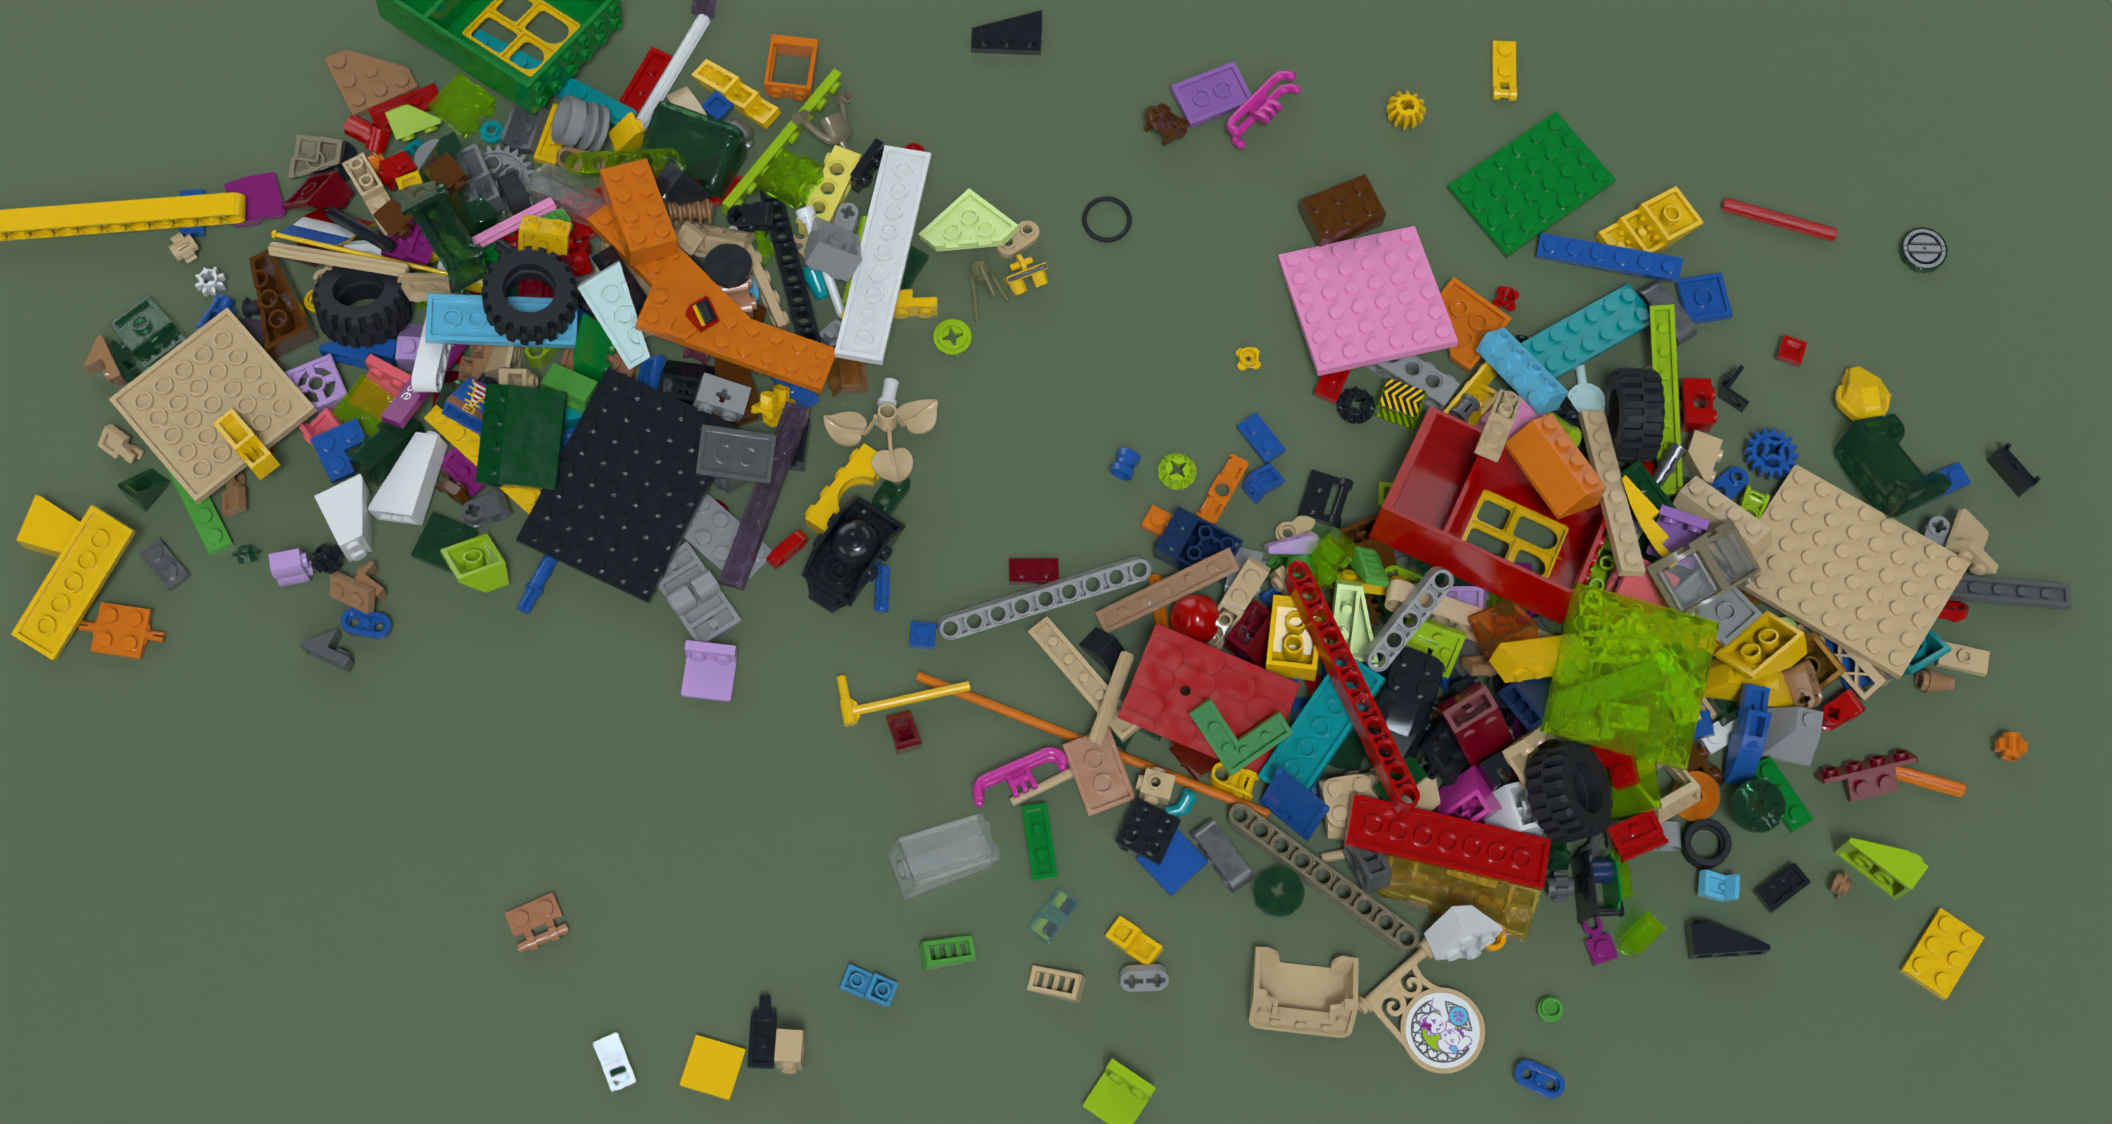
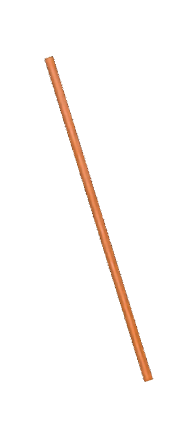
M920 671L916 677V681L933 688L951 685V683ZM971 691L952 694L1068 741L1084 737ZM1118 750L1122 762L1144 771H1146V768H1162L1166 770L1167 774L1176 776L1174 783L1191 788L1233 806L1238 803L1245 804L1262 817L1268 818L1271 809Z

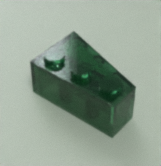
M411 417L403 429L381 421L377 425L379 430L373 436L366 435L361 439L364 444L356 451L352 449L347 451L345 454L354 470L377 487L382 482L384 483L415 432L425 433L422 423L414 417Z

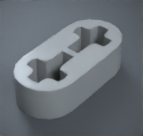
M1160 964L1129 965L1122 968L1119 974L1121 987L1128 992L1160 991L1169 984L1168 971ZM1155 974H1160L1159 981H1154ZM1129 975H1134L1133 982H1128Z

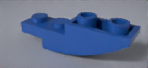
M1743 684L1736 733H1730L1723 783L1748 787L1755 774L1763 753L1772 713L1767 712L1770 688Z

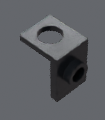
M1740 364L1734 374L1729 372L1722 381L1721 385L1724 388L1718 395V398L1742 413L1749 404V401L1730 389L1744 369V366ZM1731 397L1737 399L1741 404L1734 402Z

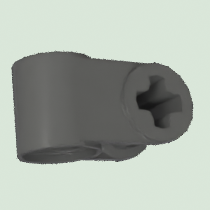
M500 489L467 501L461 510L464 523L470 529H480L494 522L505 520L512 515V510L504 491ZM475 512L477 516L473 517L471 513Z

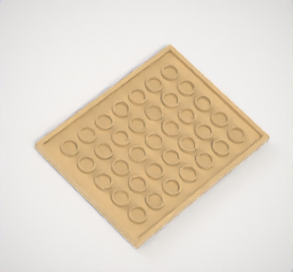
M1794 465L1760 518V521L1772 529V546L1756 560L1761 568V571L1755 575L1757 580L1746 586H1743L1741 583L1737 587L1900 680L1971 562L1958 557L1952 551L1804 468ZM1726 570L1725 573L1730 580L1736 578L1732 571Z

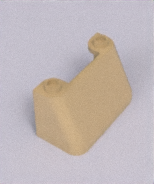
M1256 946L1249 1007L1250 1025L1258 1029L1335 1038L1349 1036L1353 1031L1358 1011L1359 958L1339 956L1332 960L1330 968L1280 962V955L1273 948Z

